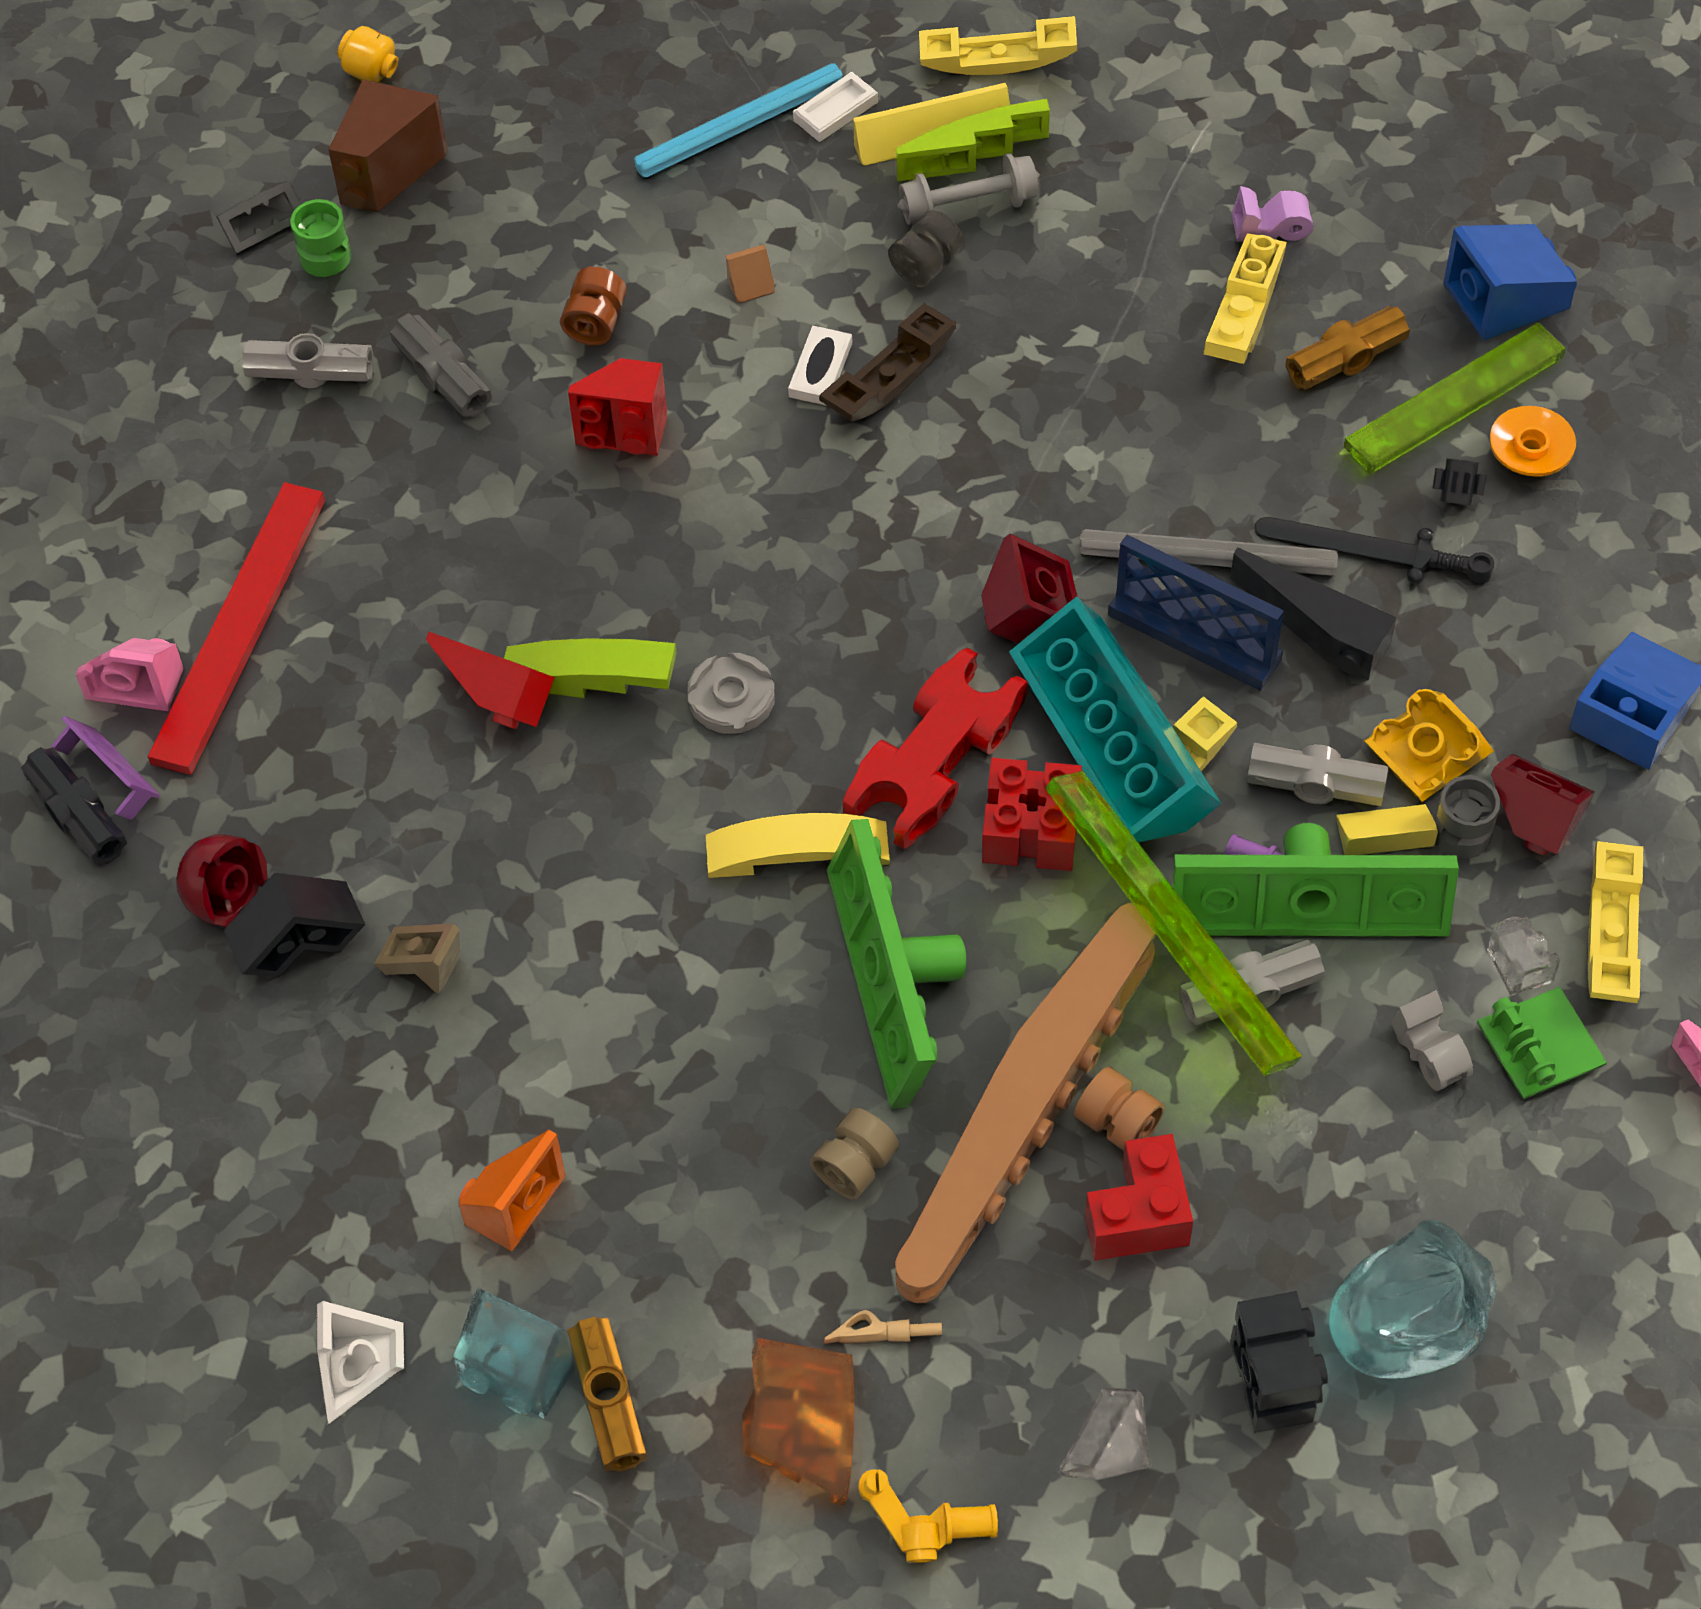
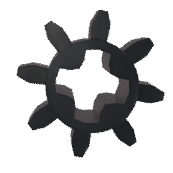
M1447 458L1445 469L1435 468L1432 488L1442 490L1440 501L1472 505L1474 494L1484 496L1487 475L1477 474L1479 462Z

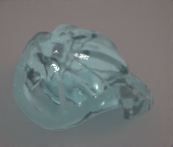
M1436 1220L1421 1221L1415 1229L1401 1239L1365 1257L1344 1279L1333 1298L1329 1315L1330 1332L1335 1346L1343 1358L1355 1369L1369 1376L1383 1379L1417 1377L1446 1369L1461 1362L1473 1354L1480 1346L1487 1330L1488 1313L1496 1294V1280L1492 1263L1467 1244L1450 1226Z

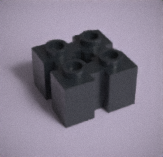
M1297 1291L1239 1301L1235 1313L1236 1325L1233 1326L1230 1343L1239 1377H1242L1245 1387V1400L1254 1433L1313 1422L1317 1408L1316 1404L1323 1402L1322 1385L1328 1383V1375L1322 1354L1314 1355L1313 1348L1309 1346L1308 1338L1315 1336L1314 1322L1310 1309L1308 1307L1301 1308Z

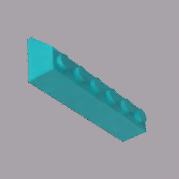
M1077 596L1009 651L1078 765H1082V772L1128 844L1187 832L1222 804L1103 618Z

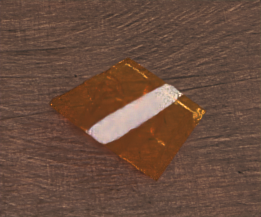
M757 1338L752 1349L754 1390L742 1414L744 1453L764 1465L777 1468L784 1476L797 1483L805 1478L830 1492L831 1502L844 1506L849 1492L854 1435V1374L852 1355Z

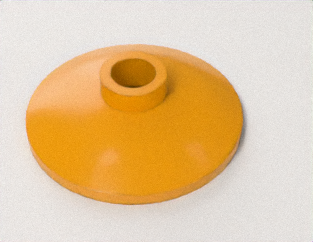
M1520 406L1504 412L1494 422L1490 433V447L1496 459L1509 470L1526 476H1547L1560 471L1571 461L1576 448V437L1570 424L1558 413L1538 406Z

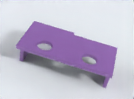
M66 716L62 717V720L68 726L51 747L68 755L76 744L82 740L129 788L133 789L115 811L117 815L132 820L151 796L158 799L160 794L96 728Z

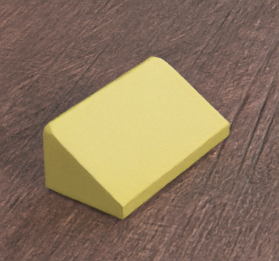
M1426 804L1336 815L1344 855H1365L1435 846L1438 834L1437 825Z

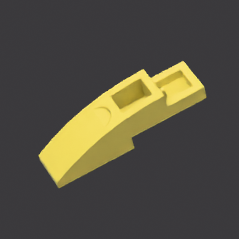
M1247 233L1229 275L1226 293L1205 341L1204 355L1241 364L1245 363L1248 353H1252L1260 332L1287 242L1275 240L1266 235Z

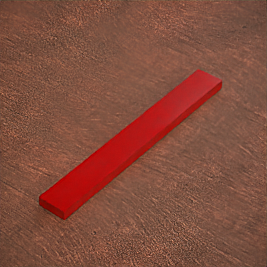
M286 482L283 483L147 756L150 765L192 775L326 501L324 492Z

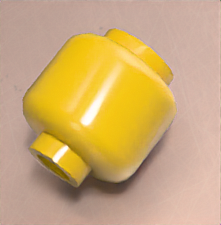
M360 26L354 31L348 30L343 36L337 51V57L341 59L343 71L361 81L367 80L378 83L384 77L390 78L394 74L399 58L395 56L393 40L367 26Z

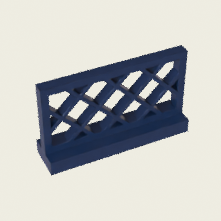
M1126 535L1120 543L1116 596L1108 605V616L1261 691L1282 661L1283 650L1278 648L1284 610L1134 537ZM1136 557L1144 560L1149 567L1144 568ZM1174 575L1183 579L1188 586H1182ZM1158 577L1167 589L1162 590L1153 578ZM1213 594L1222 598L1227 605H1221ZM1197 596L1205 608L1200 609L1191 597ZM1253 614L1269 622L1267 624H1260ZM1236 615L1245 627L1239 628L1230 616Z

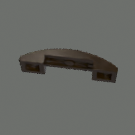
M923 303L898 325V337L854 376L848 372L841 375L819 395V401L851 421L859 420L875 413L900 395L928 367L955 331L956 322Z

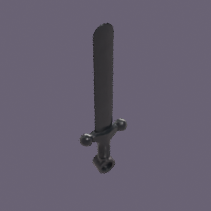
M1263 517L1255 523L1256 532L1264 537L1413 565V568L1407 573V580L1413 585H1418L1423 581V571L1429 567H1441V569L1445 568L1446 570L1465 573L1470 580L1476 583L1488 582L1493 576L1495 563L1492 556L1484 552H1478L1470 557H1464L1463 555L1460 557V555L1456 556V554H1447L1446 552L1434 550L1430 545L1434 539V534L1429 528L1419 530L1417 533L1419 544L1414 545L1273 517Z

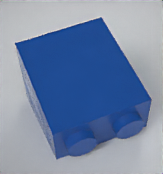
M1535 224L1459 226L1453 230L1443 284L1485 341L1570 309L1574 291L1577 287V280L1573 270L1569 266H1565L1557 255L1552 241L1544 237Z

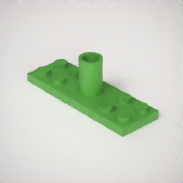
M854 819L850 821L826 871L890 1109L908 1108L917 1091L922 1087L923 1081L932 1065L937 1060L936 1042L932 1036H929L925 1024V1002L921 995H917L915 983L960 981L964 977L966 970V950L962 938L957 934L901 937L891 902V881L888 876H884L880 862V841L877 837H873L869 819Z
M1302 823L1293 826L1285 833L1283 838L1285 855L1175 854L1170 918L1171 936L1449 937L1459 870L1457 855H1331L1327 831L1314 823Z

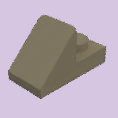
M454 923L394 927L374 965L385 975L416 974L433 991L441 993L459 960L460 929Z

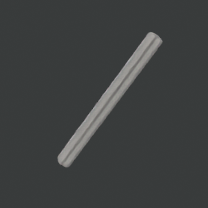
M1089 529L1082 530L1079 549L1083 555L1119 558L1120 543L1126 535H1129L1188 564L1232 567L1233 554L1237 547L1295 573L1332 576L1336 573L1338 563L1337 551L1328 549Z

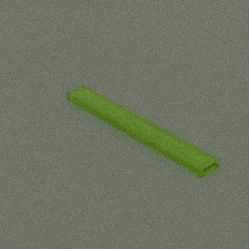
M1080 771L1053 777L1045 787L1047 792L1261 1073L1266 1076L1293 1067L1302 1057L1300 1052L1087 775Z

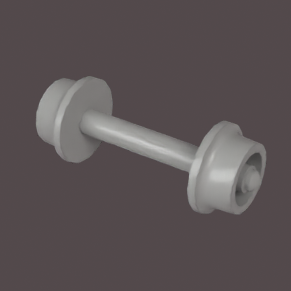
M1004 154L1002 175L931 191L923 173L915 175L914 180L899 185L900 201L897 207L903 211L908 225L924 223L926 227L934 225V206L1007 190L1012 205L1014 207H1021L1024 200L1038 196V178L1040 174L1035 170L1030 156L1013 157L1012 154Z

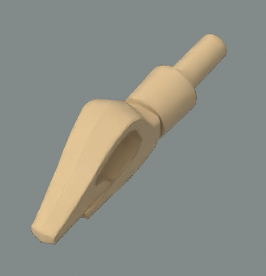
M863 1310L853 1315L843 1325L826 1336L824 1344L840 1342V1344L869 1343L888 1340V1342H910V1337L942 1335V1323L910 1324L909 1319L887 1321L886 1323L881 1322L872 1312ZM862 1321L870 1324L857 1330L852 1329V1326Z

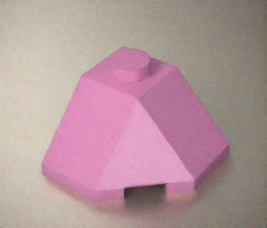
M132 638L80 666L76 672V678L86 700L170 711L184 667L176 644L158 638L150 640Z

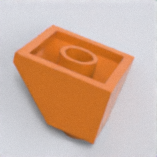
M551 1130L545 1131L487 1165L477 1179H470L459 1197V1208L464 1225L512 1252L566 1177L557 1134Z

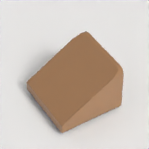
M764 244L726 256L728 284L738 303L774 293L773 276L767 249Z

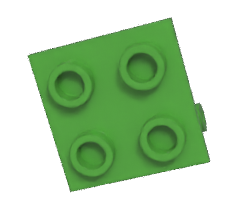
M1561 987L1520 1003L1511 1002L1508 997L1501 998L1493 1004L1492 1008L1495 1011L1493 1014L1477 1020L1478 1026L1522 1099L1607 1065L1606 1060Z

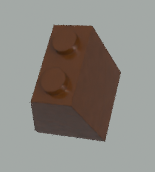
M362 80L328 149L340 204L354 209L379 212L446 156L448 148L438 95Z

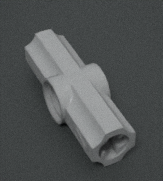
M310 333L299 334L289 342L248 340V342L244 343L243 371L245 377L294 379L296 384L308 389L317 388L327 380L368 382L372 379L373 350L371 345L323 343L318 336Z
M1254 743L1247 783L1292 790L1299 799L1311 804H1326L1332 801L1333 798L1382 806L1389 766L1341 758L1335 749L1325 745H1308L1302 751Z
M1307 939L1263 956L1257 951H1250L1236 956L1225 965L1222 971L1180 985L1179 994L1189 1021H1192L1196 1026L1240 1009L1245 1013H1256L1272 1006L1282 994L1323 980L1325 970L1316 945Z

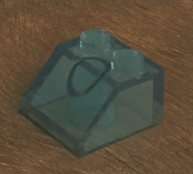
M480 1288L476 1290L453 1356L460 1381L466 1387L479 1394H485L488 1390L502 1397L503 1403L518 1414L528 1416L532 1412L545 1419L574 1370L566 1331Z

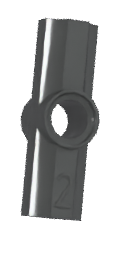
M408 313L399 318L395 327L390 331L391 340L413 363L414 369L425 387L431 392L438 390L463 417L471 416L474 418L484 412L487 404L492 400L491 390L469 368L467 360L458 345L451 339L443 341L420 315L414 316Z

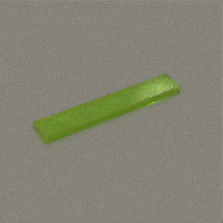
M1538 322L1347 436L1344 441V448L1372 474L1564 358L1566 348Z

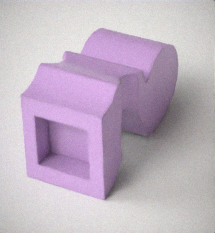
M1240 186L1231 213L1237 242H1244L1247 233L1266 235L1273 239L1280 236L1284 240L1296 241L1307 237L1312 232L1313 221L1311 219L1309 202L1305 195L1296 191H1280L1263 208H1259L1256 193L1250 188Z

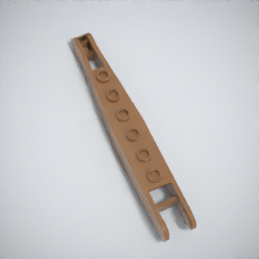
M1127 903L1120 906L1017 1032L989 1082L912 1233L898 1253L895 1261L896 1287L899 1293L908 1301L927 1303L935 1299L942 1292L987 1222L994 1224L999 1218L1006 1203L1004 1195L1012 1184L1018 1186L1023 1180L1030 1165L1029 1157L1036 1147L1042 1148L1045 1145L1054 1127L1053 1120L1060 1109L1065 1111L1071 1104L1078 1086L1076 1084L1084 1072L1090 1073L1095 1066L1101 1052L1100 1046L1107 1036L1112 1037L1117 1031L1123 1019L1124 1008L1152 966L1155 958L1153 940L1158 931V918L1147 905Z

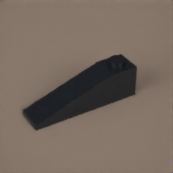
M1237 547L1235 550L1231 580L1245 592L1284 610L1282 623L1326 661L1336 665L1347 674H1356L1367 680L1370 679L1391 644L1396 622L1395 616Z

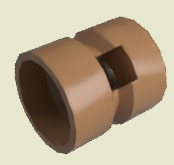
M1108 1066L1101 1070L1084 1090L1076 1105L1074 1116L1096 1133L1106 1130L1107 1140L1124 1152L1125 1141L1147 1138L1152 1135L1163 1116L1165 1105L1143 1089L1135 1092L1132 1091L1131 1080Z

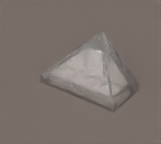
M1103 1387L1058 1470L1064 1477L1101 1480L1151 1467L1143 1395L1138 1390Z

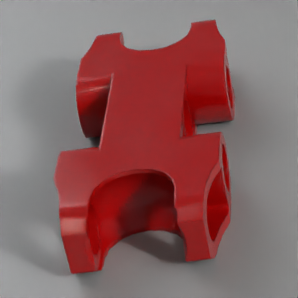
M969 648L962 649L948 662L934 671L920 689L913 705V711L923 717L922 721L900 748L885 740L878 741L860 762L858 771L842 800L843 814L862 816L872 805L880 802H891L899 805L904 811L898 817L893 829L895 836L893 843L902 849L913 845L922 835L939 823L953 804L959 791V783L948 777L972 746L986 754H992L1010 733L1013 722L1027 696L1028 681L1019 676L1011 677L1005 685L993 692H979L972 689L968 684L973 679L978 667L976 663L978 653Z

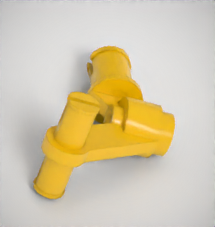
M879 1469L869 1470L859 1479L858 1490L860 1496L870 1503L901 1551L906 1553L907 1563L937 1561V1551L944 1545L951 1544L952 1539L997 1537L998 1519L995 1504L951 1508L949 1503H942L930 1516L919 1515L909 1517L889 1485L888 1477L884 1471Z

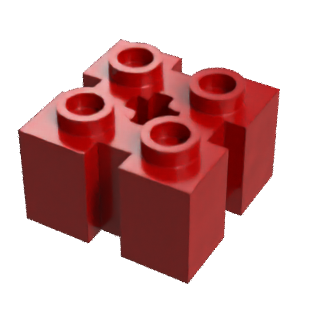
M991 757L988 799L982 834V863L1018 866L1019 857L1037 858L1036 868L1073 871L1082 765L1046 762L1045 772L1027 770L1028 761Z

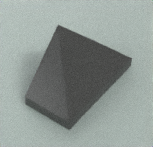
M285 181L240 201L216 216L234 252L238 253L290 226L291 215L300 203L289 182Z

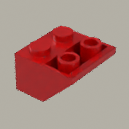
M620 358L570 385L568 397L575 445L586 446L591 449L603 448L625 451L635 455L648 454L658 456L668 417L662 363Z

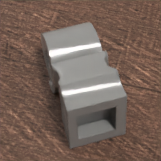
M1437 990L1399 1007L1390 1024L1397 1036L1398 1042L1408 1048L1410 1059L1419 1062L1421 1072L1427 1083L1435 1091H1440L1446 1088L1447 1085L1473 1075V1064L1468 1049L1460 1035L1454 1032L1442 1031L1438 1026L1440 1016L1444 1011Z

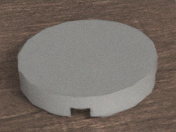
M728 653V657L717 659L716 655L706 659L694 669L688 681V706L694 718L707 729L722 734L743 733L756 728L769 717L775 704V686L770 671L755 657L742 653Z

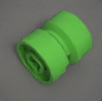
M322 199L306 201L299 205L292 213L290 223L301 267L307 273L318 277H328L343 271L350 263L351 250L341 209L335 203Z

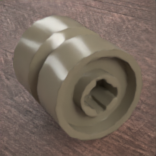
M852 1108L834 1129L836 1138L833 1141L825 1140L810 1158V1165L813 1171L829 1188L853 1200L860 1198L875 1179L874 1169L881 1170L900 1148L899 1141L892 1130L878 1117L861 1108Z

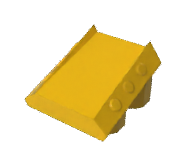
M1429 689L1416 691L1408 699L1407 710L1395 719L1383 720L1374 728L1373 734L1363 740L1385 766H1389L1388 769L1421 802L1445 787L1449 781L1459 777L1494 752L1478 728L1444 693Z

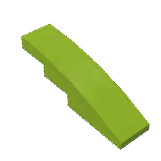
M1047 98L1007 105L970 115L933 129L897 147V181L913 180L915 175L923 173L925 178L975 172L976 159L1013 154V142L1049 138L1050 108Z
M583 638L540 641L507 646L504 659L555 677L549 694L585 698L587 689L626 694L628 685L669 689L677 651L676 643L635 639Z

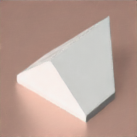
M325 1301L317 1304V1352L328 1424L397 1372L404 1369L403 1322Z

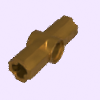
M1388 306L1354 324L1349 320H1341L1328 328L1320 341L1286 357L1285 367L1288 370L1291 382L1298 390L1301 388L1306 390L1342 371L1347 376H1352L1364 370L1371 363L1374 355L1408 339L1410 328L1407 325L1404 313L1397 306L1394 308Z
M594 1316L580 1320L575 1326L567 1329L604 1469L605 1471L622 1472L636 1468L639 1463L647 1460V1454L609 1318H597ZM611 1387L619 1391L610 1400H600L595 1397L604 1388Z

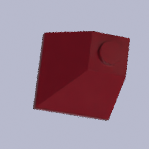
M1011 533L1004 537L981 594L985 611L984 619L989 631L1018 644L1077 596L1068 560Z
M1511 754L1495 765L1491 773L1514 835L1524 839L1523 845L1526 848L1541 855H1549L1550 852L1557 854L1566 846L1595 793L1591 789L1515 754Z

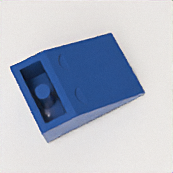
M1631 632L1597 669L1577 699L1569 729L1650 770L1701 691V666Z

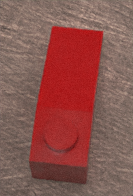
M428 631L426 641L479 707L495 712L492 721L516 730L519 722L537 727L555 677Z

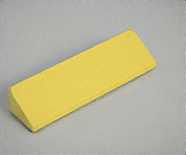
M1006 83L853 118L854 147L861 164L866 166L896 159L897 147L933 129L970 115L1010 105L1008 87Z

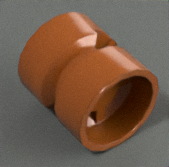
M590 266L582 268L576 275L571 288L570 298L567 299L560 318L562 330L570 338L586 345L598 346L609 341L617 321V316L626 297L627 287L625 282L614 272L602 267Z

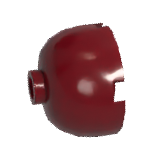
M213 834L194 842L186 850L179 863L176 876L177 893L183 905L194 916L206 923L227 927L238 915L240 909L258 892L259 886L262 887L268 879L267 861L257 844L239 836Z

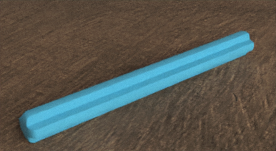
M830 63L637 155L634 158L635 168L643 178L660 172L812 99L840 80L843 76L842 72L835 63Z

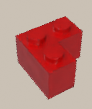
M1173 1133L1125 1141L1122 1167L1127 1186L1087 1192L1085 1221L1094 1261L1190 1246L1193 1217Z

